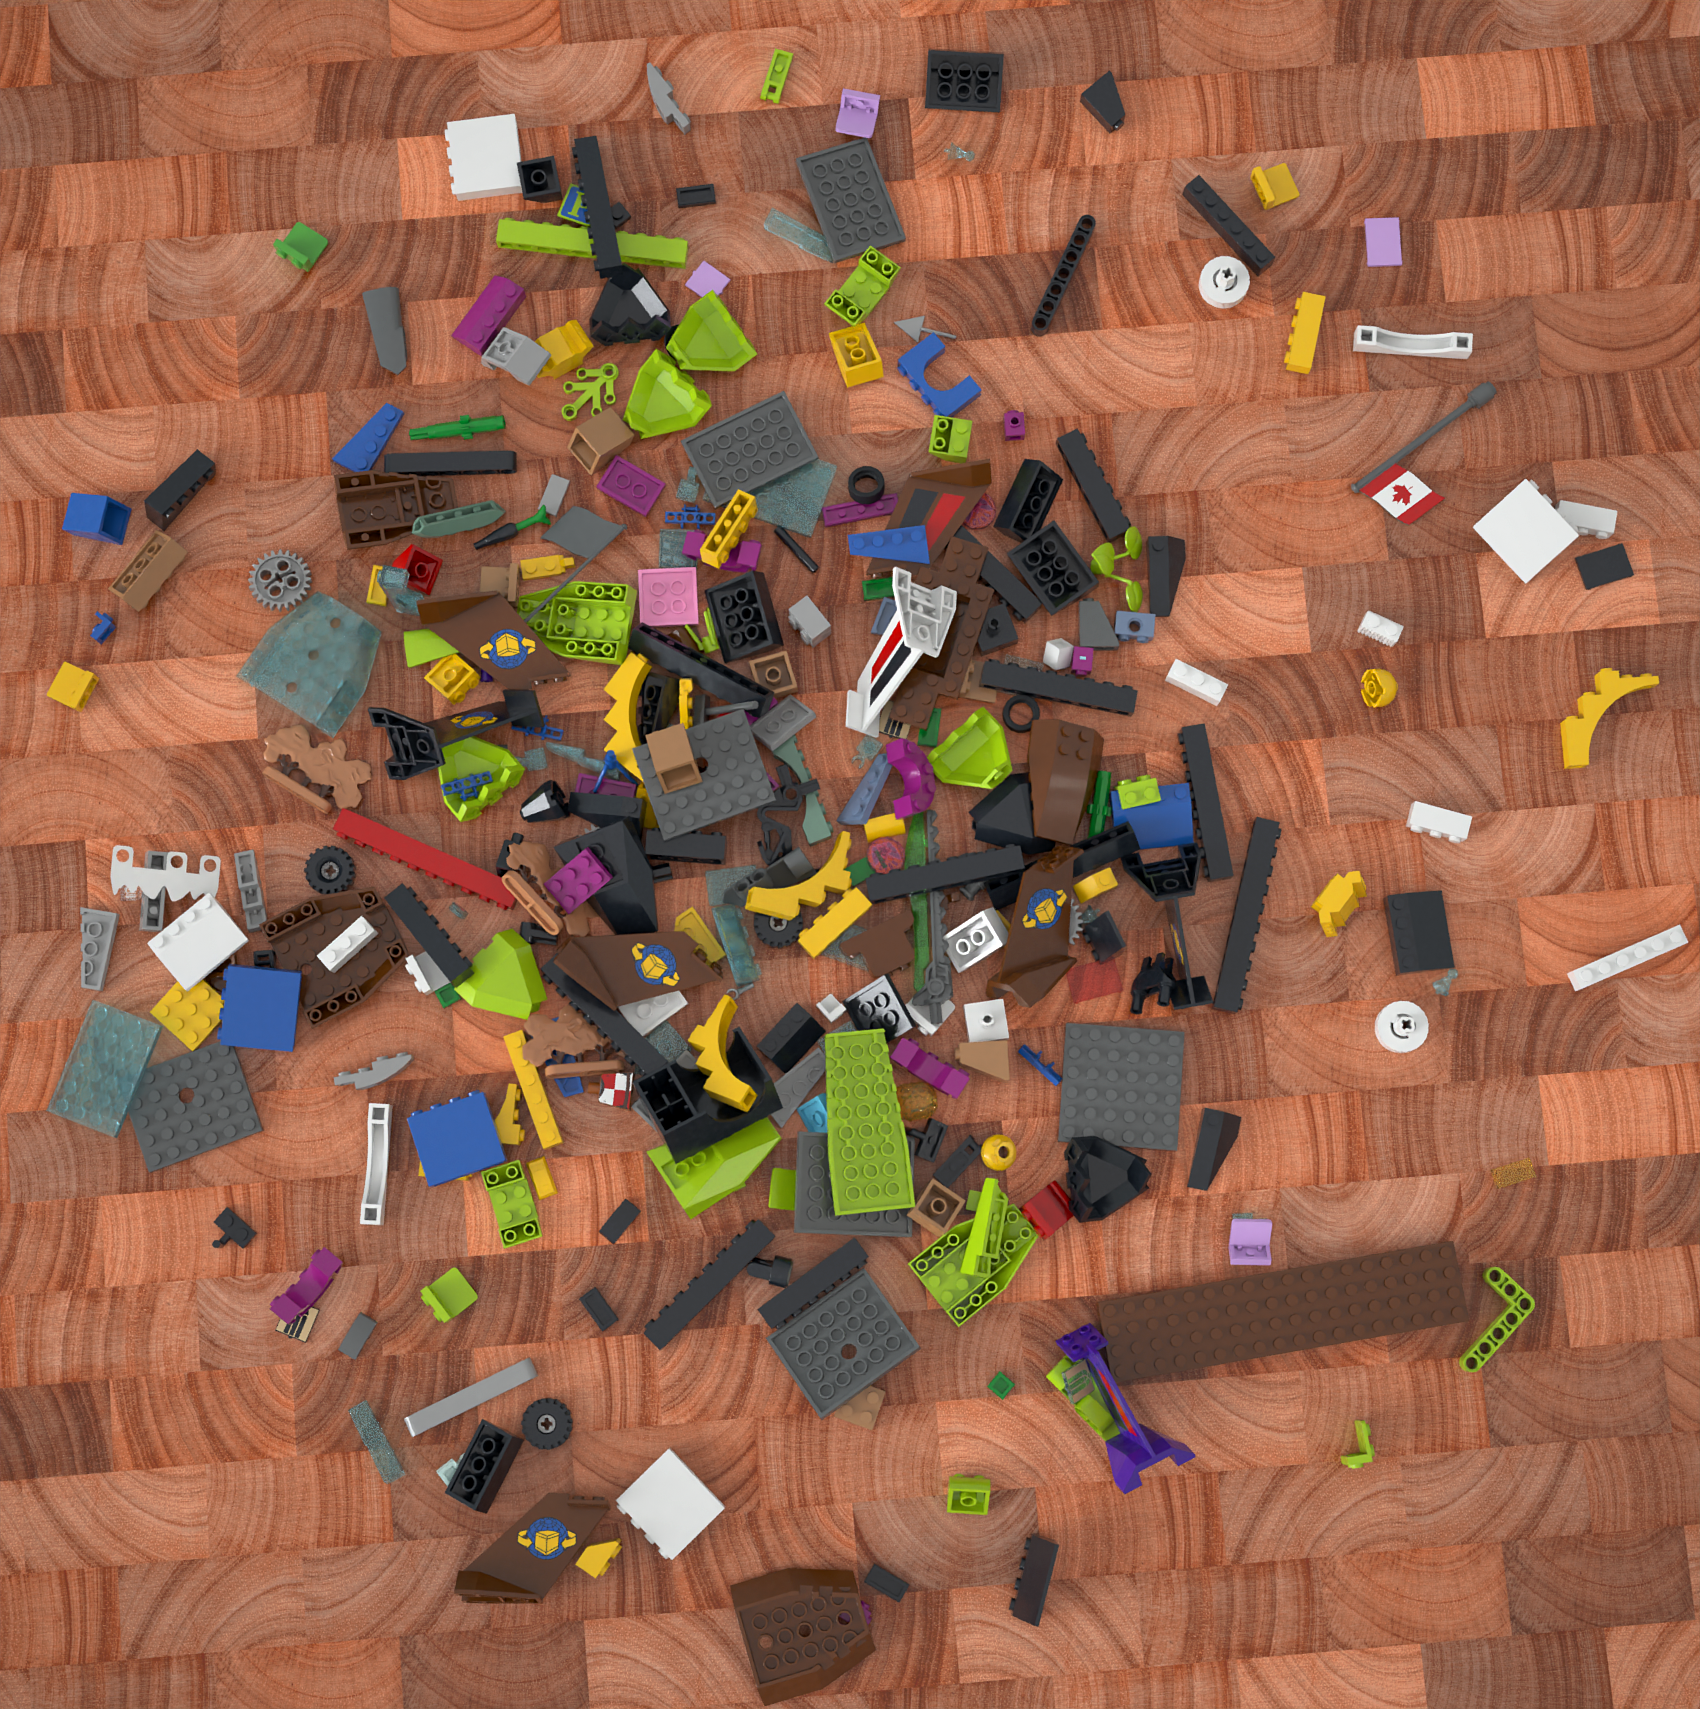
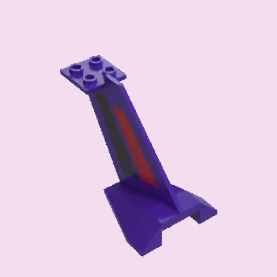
M1091 1323L1083 1325L1079 1329L1056 1340V1344L1073 1362L1081 1358L1086 1360L1087 1367L1120 1432L1119 1435L1105 1441L1114 1482L1124 1495L1142 1486L1138 1472L1170 1457L1177 1466H1180L1196 1457L1186 1444L1145 1425L1138 1424L1101 1355L1097 1351L1109 1345V1343Z

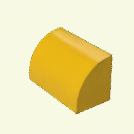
M895 813L868 819L867 823L863 824L868 843L906 834L903 819L896 820Z

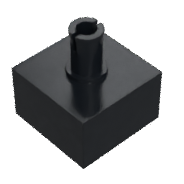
M1005 603L988 609L976 644L981 657L1018 643V636Z

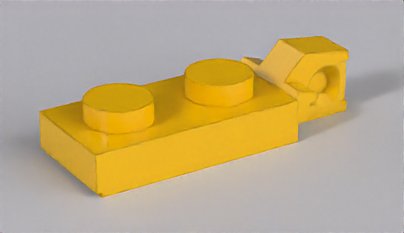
M563 555L520 560L523 581L560 576L562 573H566V569L575 568L574 558H564Z
M681 678L679 680L680 724L683 723L685 729H688L694 725L693 716H690V709H693V698L689 697V693L694 687L691 678Z

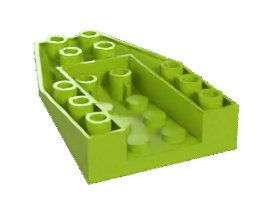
M570 582L527 622V625L550 651L560 656L622 665L627 657L637 590L627 584ZM559 586L519 596L517 613L525 620Z
M766 1117L675 1164L665 1144L647 1151V1154L691 1220L741 1187L782 1138Z
M1014 1203L1008 1205L1006 1209L998 1259L991 1258L990 1278L961 1273L974 1219L953 1226L908 1263L909 1267L957 1327H960L1006 1289L1038 1238L1033 1226L1025 1220L1021 1211Z

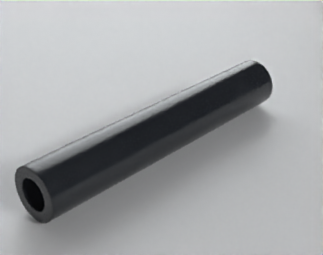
M781 525L774 530V533L812 574L819 569V566Z

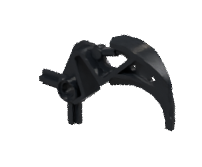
M787 764L776 767L782 785L774 792L776 802L759 807L757 810V817L762 822L761 829L764 832L766 850L762 841H758L757 845L763 860L768 866L793 850L790 827L766 816L765 812L798 811L803 795L820 790L817 778L799 785L796 781L793 782ZM791 788L795 789L796 795L791 799L787 798L786 791ZM776 829L779 834V840L772 851L770 849V831Z

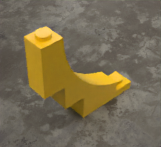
M631 652L603 689L617 700L604 718L609 725L617 730L604 750L606 752L613 750L617 761L643 781L632 748L641 746L636 726V707L642 684L652 666L647 663L649 659L641 653L636 655Z

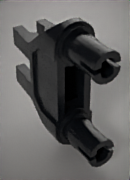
M1158 953L1152 966L1151 957L1143 959L1141 971L1131 986V1013L1136 1015L1142 1014L1144 1000L1158 993L1157 1004L1163 1007L1170 1005L1171 993L1176 988L1177 983L1172 974L1174 961L1172 957L1165 959V953Z

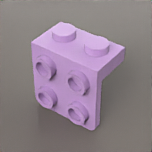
M843 88L835 130L839 133L871 138L878 115L880 95Z
M1232 1220L1228 1247L1231 1265H1271L1272 1259L1269 1246L1272 1231L1271 1220Z

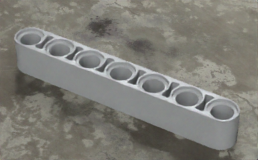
M529 1357L404 1418V1421L411 1436L414 1437L537 1377V1371Z

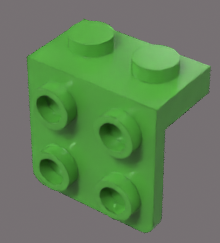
M297 222L285 240L282 242L276 239L273 246L276 249L275 253L279 257L287 258L298 269L303 268L309 272L327 247L328 240L301 222Z

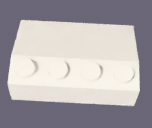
M208 893L147 944L188 992L249 940L220 902Z

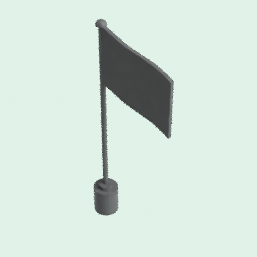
M573 506L540 538L554 542L573 554L587 558V560L524 621L527 623L624 529L627 530V525H618L606 521L589 510Z

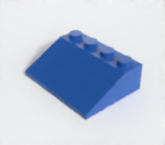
M1189 783L1158 786L1161 801L1127 809L1121 808L1118 790L1110 792L1109 801L1110 807H1112V826L1115 827L1129 821L1136 835L1140 850L1194 843Z

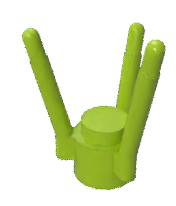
M709 607L704 611L709 636L702 638V643L689 625H685V628L698 645L699 651L704 650L705 654L720 649Z

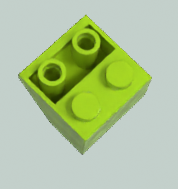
M934 415L929 453L945 461L966 463L972 421Z

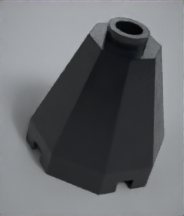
M549 780L543 783L521 804L520 815L528 823L564 820L570 817V812L567 811L568 802L564 804L563 798H566L563 790L556 781Z

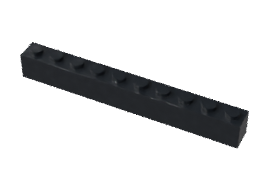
M1260 817L1254 819L1212 1009L1236 1014L1238 1010L1242 1009L1243 999L1241 994L1242 991L1246 990L1248 983L1245 976L1246 972H1250L1252 961L1249 958L1250 953H1254L1256 942L1253 940L1254 935L1258 934L1261 923L1258 922L1259 915L1263 914L1265 907L1262 900L1263 896H1267L1269 885L1266 882L1267 877H1271L1273 866L1270 864L1271 859H1275L1277 853L1275 841L1276 839L1279 840L1282 828H1279L1280 822Z

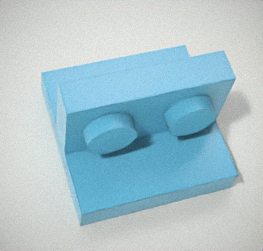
M822 1093L797 1108L808 1132L827 1133L826 1093Z

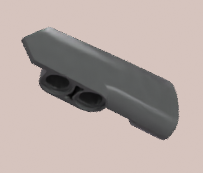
M385 287L363 292L362 295L380 365L399 375L407 367L406 337L404 326H402L399 289L397 287Z
M797 847L767 868H758L725 889L722 902L743 907L746 905L748 891L753 887L765 889L785 888L814 876L816 871L800 847Z

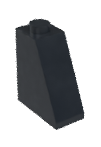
M1109 70L1081 94L1080 102L1110 134L1114 130L1118 131L1124 125L1126 114L1113 75Z

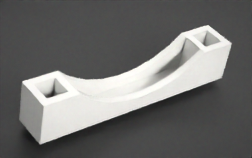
M1358 325L1354 332L1353 351L1468 359L1472 353L1473 334L1452 332L1436 335H1412L1392 332L1374 326Z
M1678 925L1571 971L1567 975L1574 990L1578 991L1688 943V940L1681 926Z
M369 1103L368 1158L365 1188L361 1203L360 1224L384 1225L393 1106L390 1104Z

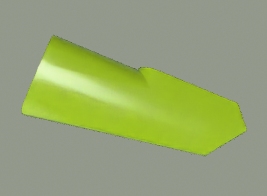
M429 628L404 632L405 652L409 668L459 653L458 650Z
M1065 1355L1046 1377L1075 1406V1411L1104 1441L1119 1435L1120 1432L1091 1374L1089 1375L1088 1373V1377H1091L1094 1390L1074 1403L1072 1396L1084 1389L1086 1384L1088 1386L1090 1380L1087 1376L1080 1378L1082 1375H1087V1371L1082 1370L1067 1381L1065 1373L1082 1361L1079 1359L1073 1362Z

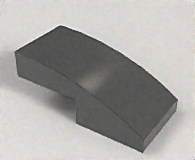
M360 1312L338 1350L356 1360L378 1322Z

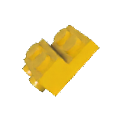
M453 654L443 657L424 678L448 701L455 705L465 699V693L470 688L474 689L477 687L481 677L459 656Z

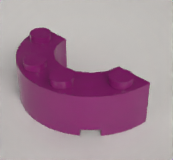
M701 530L687 531L682 554L694 561H697V558L702 560L700 548L708 537L705 532ZM756 540L738 542L737 546L729 552L726 563H722L719 569L747 573L749 569L755 571L762 545ZM704 562V565H707V566H710V567H714V566L709 565V564H707V563Z
M901 738L886 744L888 764L895 766L899 770L904 781L903 796L893 801L896 820H902L925 811L932 803L936 791L933 766L929 763L923 751L910 740Z
M902 1038L890 1058L901 1067L904 1066L908 1069V1072L947 1096L950 1094L952 1098L958 1099L970 1080V1074L961 1068L957 1071L948 1062L944 1064L939 1062L938 1056L931 1052H928V1054L918 1047L919 1043L912 1038L908 1040Z
M325 1247L322 1250L318 1249L312 1255L310 1266L300 1274V1280L296 1284H292L280 1297L276 1296L270 1303L272 1306L270 1310L288 1325L295 1323L296 1319L294 1318L297 1315L302 1317L319 1300L333 1282V1273L338 1274L343 1262Z

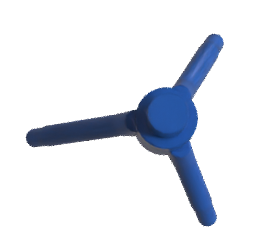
M608 750L605 758H603L605 764L593 792L597 793L607 770L618 768L632 784L638 786L634 778L617 761L614 751Z

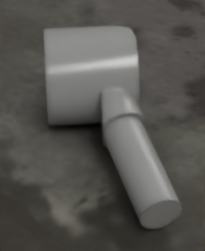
M751 983L739 989H729L727 994L735 991L736 996L732 998L735 1001L740 997V994L754 988V985Z

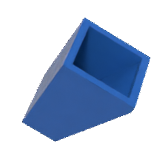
M71 493L62 530L74 536L122 545L132 509L108 496Z

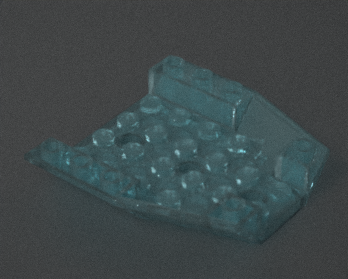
M317 591L267 630L236 677L251 687L257 688L313 724L323 733L334 738L366 690L382 632L337 600ZM333 619L341 620L338 628L331 627ZM318 651L319 657L316 660H310V652ZM290 683H296V691L288 692L287 686Z

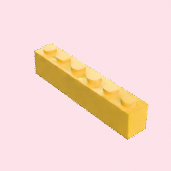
M519 1030L503 1036L543 1149L547 1150L563 1144L564 1141L538 1068L531 1064L529 1060L523 1059L522 1046L528 1042L525 1032Z

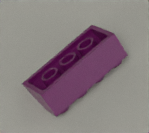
M495 275L451 337L482 357L526 298L524 289L507 278Z

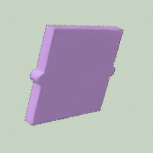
M703 261L697 270L692 272L693 275L686 282L685 286L701 298L711 290H714L719 296L723 294V290L730 282V279Z

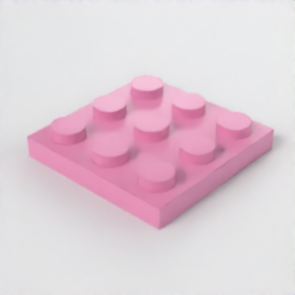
M696 567L638 570L640 624L643 622L652 628L685 626L686 624L689 626L699 625Z

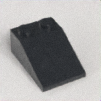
M1109 910L1084 927L1082 936L1086 944L1090 943L1093 949L1091 954L1095 962L1099 961L1100 965L1123 954L1126 944Z

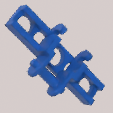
M684 504V508L682 507L684 512H665V523L681 524V529H684L683 523H697V529H700V524L715 525L716 513H699L700 508H698V505L696 507H686V504ZM690 514L694 516L692 521L687 520V516ZM667 516H675L674 520H668ZM706 517H713V520L707 521Z
M547 715L543 717L545 726L540 727L541 732L538 734L534 732L535 727H532V729L527 727V730L525 727L518 728L512 726L511 728L512 730L526 733L525 736L527 737L529 734L541 736V740L550 738L561 741L564 732L562 729L547 726L546 722H549ZM547 729L551 730L550 735L546 734ZM555 731L560 732V736H553V733Z
M487 771L477 775L469 774V777L459 780L454 778V781L442 784L440 787L443 790L444 796L458 792V794L461 793L460 798L466 801L468 797L475 796V798H478L479 792L476 791V788L492 783L493 780L490 772ZM488 776L489 780L484 781L482 777ZM469 780L470 786H465L463 781ZM446 787H452V791L448 792L445 790ZM465 789H472L471 793L465 794Z
M1025 1044L1020 1048L1018 1052L1032 1066L1039 1070L1055 1086L1059 1084L1062 1077L1051 1068L1055 1064L1054 1062L1045 1066L1039 1061L1040 1054L1042 1053L1041 1050L1036 1055Z

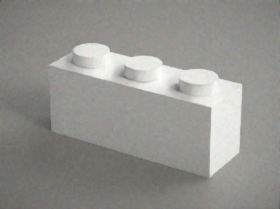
M1560 500L1555 506V510L1559 508L1566 515L1563 519L1568 524L1572 522L1579 529L1578 535L1591 534L1596 535L1595 537L1599 539H1607L1614 533L1617 517L1616 510Z
M1175 659L1165 681L1215 706L1219 704L1228 684L1178 659Z
M1415 801L1411 804L1406 827H1410V830L1413 832L1422 833L1424 831L1430 833L1431 837L1441 838L1442 836L1449 838L1448 841L1460 843V841L1463 842L1467 839L1472 816Z
M361 916L320 952L317 957L331 972L335 973L379 933Z

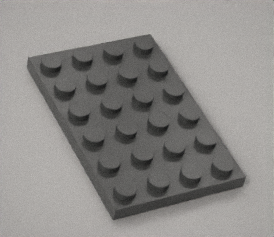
M866 137L796 158V165L834 263L863 255L870 245L879 250L906 241L902 226Z
M785 391L681 440V444L715 509L730 503L738 489L750 493L819 459Z

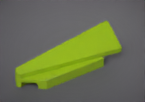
M985 1179L961 1267V1273L990 1278L991 1258L998 1259L1008 1203L1006 1194L1001 1192L998 1186V1179Z

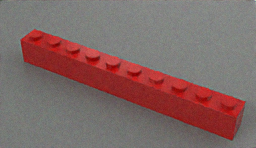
M342 808L333 827V830L337 832L336 836L344 840L351 838L355 840L354 844L365 848L367 845L373 848L372 852L383 856V853L390 856V860L400 864L403 861L408 864V868L418 872L421 869L426 872V876L436 880L437 877L444 879V884L450 887H454V885L462 887L460 891L472 895V892L478 894V899L487 903L490 900L496 902V907L507 911L508 908L513 910L518 901L504 886L501 877L345 808Z

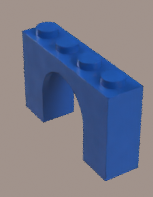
M933 332L898 359L897 369L903 377L906 376L910 380L909 384L913 390H918L921 393L923 402L927 406L930 404L934 409V415L952 418L980 397L982 390L970 375L954 388L946 391L933 389L927 384L924 378L925 369L945 353L946 347Z

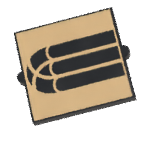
M888 700L880 716L879 733L888 735L889 738L907 739L911 726L889 719L894 701Z
M311 1307L302 1317L297 1315L294 1318L296 1322L288 1325L280 1318L275 1331L288 1335L290 1339L295 1338L306 1343L320 1310Z

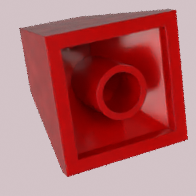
M411 544L394 560L387 579L402 587L430 595L443 560Z

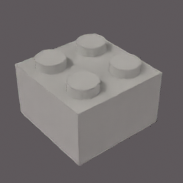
M805 596L789 608L788 622L794 630L798 629L800 631V637L806 645L810 644L814 648L831 635V625L808 596Z

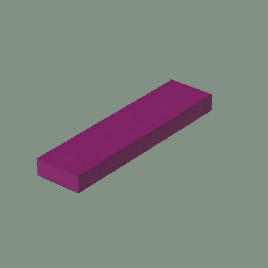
M897 493L883 495L881 499L872 504H860L852 501L822 507L825 528L892 515L898 502Z

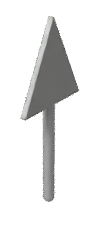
M925 316L894 322L917 343L921 331L934 332L936 335L956 339L955 335L922 327Z

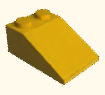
M865 323L828 333L847 388L884 377L882 360Z

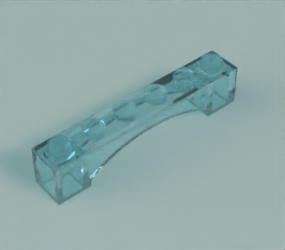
M383 565L382 571L379 570L377 582H379L380 587L395 610L399 613L419 616L416 600H423L424 597L421 593L407 588L409 579L407 569Z

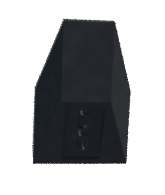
M630 816L616 820L608 826L587 834L566 839L554 846L564 866L588 847L612 875L613 878L586 901L615 935L654 933L658 931L653 869Z

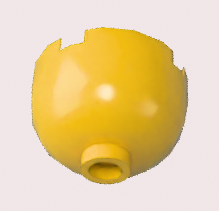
M1384 669L1367 670L1362 677L1361 683H1364L1365 690L1361 689V693L1367 706H1373V708L1383 707L1394 700L1398 684L1390 672Z

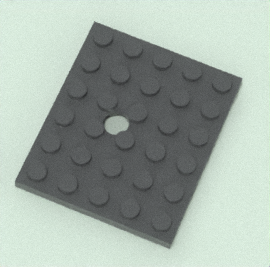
M744 709L686 729L695 759L704 758L708 761L707 770L700 773L703 782L665 794L656 774L648 743L632 748L664 841L776 802Z
M219 1041L118 1079L149 1173L264 1131L235 1046L220 1045ZM184 1088H191L194 1091V1098L190 1103H183L180 1100V1092Z
M797 1132L794 1233L912 1237L913 1219L907 1216L910 1208L835 1216L828 1158V1133ZM906 1137L912 1183L914 1185L915 1137Z
M865 1268L766 1338L821 1420L828 1417L921 1349ZM854 1345L856 1347L857 1353L854 1358H843L842 1349L844 1346Z

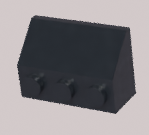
M796 1003L756 1047L786 1074L819 1040L826 1030L805 1009Z

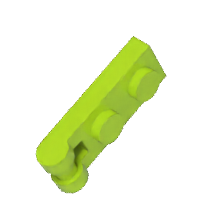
M775 48L760 99L773 100V103L779 104L794 57L793 53ZM770 87L776 89L775 93L769 92Z

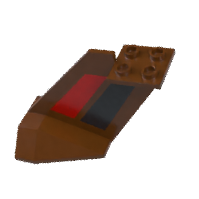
M990 459L911 472L885 530L925 525L930 564L873 557L866 571V576L871 575V579L883 577V573L890 572V576H892L894 567L910 572L911 576L918 575L920 567L929 569L948 544L951 536L956 533L987 488L992 484Z

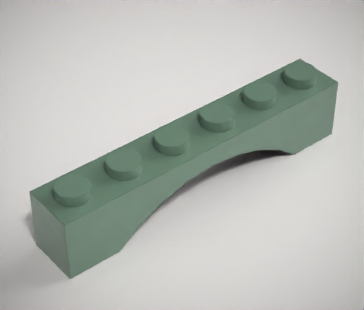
M794 734L772 751L775 759L787 764L802 784L809 781L812 776L809 768H804L802 761H805L802 751H797L795 743H798ZM818 791L805 795L806 814L802 828L810 847L831 839V833L834 832L830 821L826 822L824 818L826 811L823 803L819 804L816 798L819 796Z

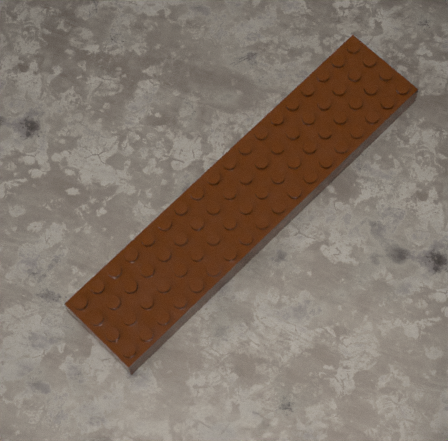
M1453 1241L1096 1302L1101 1334L1109 1343V1345L1104 1347L1107 1367L1115 1383L1469 1321Z

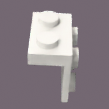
M426 951L416 957L411 955L405 958L407 961L405 967L410 975L414 974L417 980L414 984L419 992L423 991L424 994L429 995L450 983Z
M912 998L905 1006L913 1021L919 1026L917 1029L925 1036L929 1034L932 1037L943 1023L931 1024L929 1005L914 1006ZM950 1000L941 1004L943 1022L955 1009V1005Z

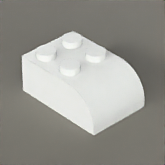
M992 907L980 912L943 936V939L947 940L949 944L946 953L957 972L961 973L1006 946L1009 933Z

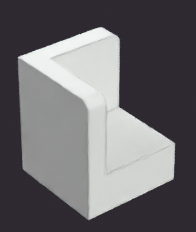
M1062 638L1047 641L1043 662L1054 670L1069 667L1074 646Z
M829 994L820 1003L816 1004V1007L831 1024L846 1012V1008L832 994Z

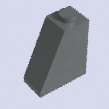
M1084 598L1082 601H1079V647L1094 648L1093 651H1117L1119 641L1100 602L1094 601L1093 598Z

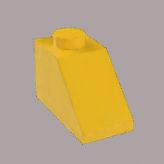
M1109 867L1089 876L1072 887L1080 904L1115 889L1118 883Z

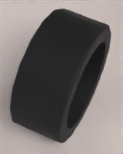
M862 466L855 469L848 479V489L851 498L860 504H872L881 499L885 491L882 473L872 466ZM871 478L877 481L878 487L872 492L864 493L858 491L855 488V484L860 479Z
M1027 695L1011 697L1003 709L1005 725L1016 733L1031 731L1032 721L1039 720L1040 709L1037 702ZM1017 703H1025L1032 709V719L1025 725L1015 724L1010 718V710Z

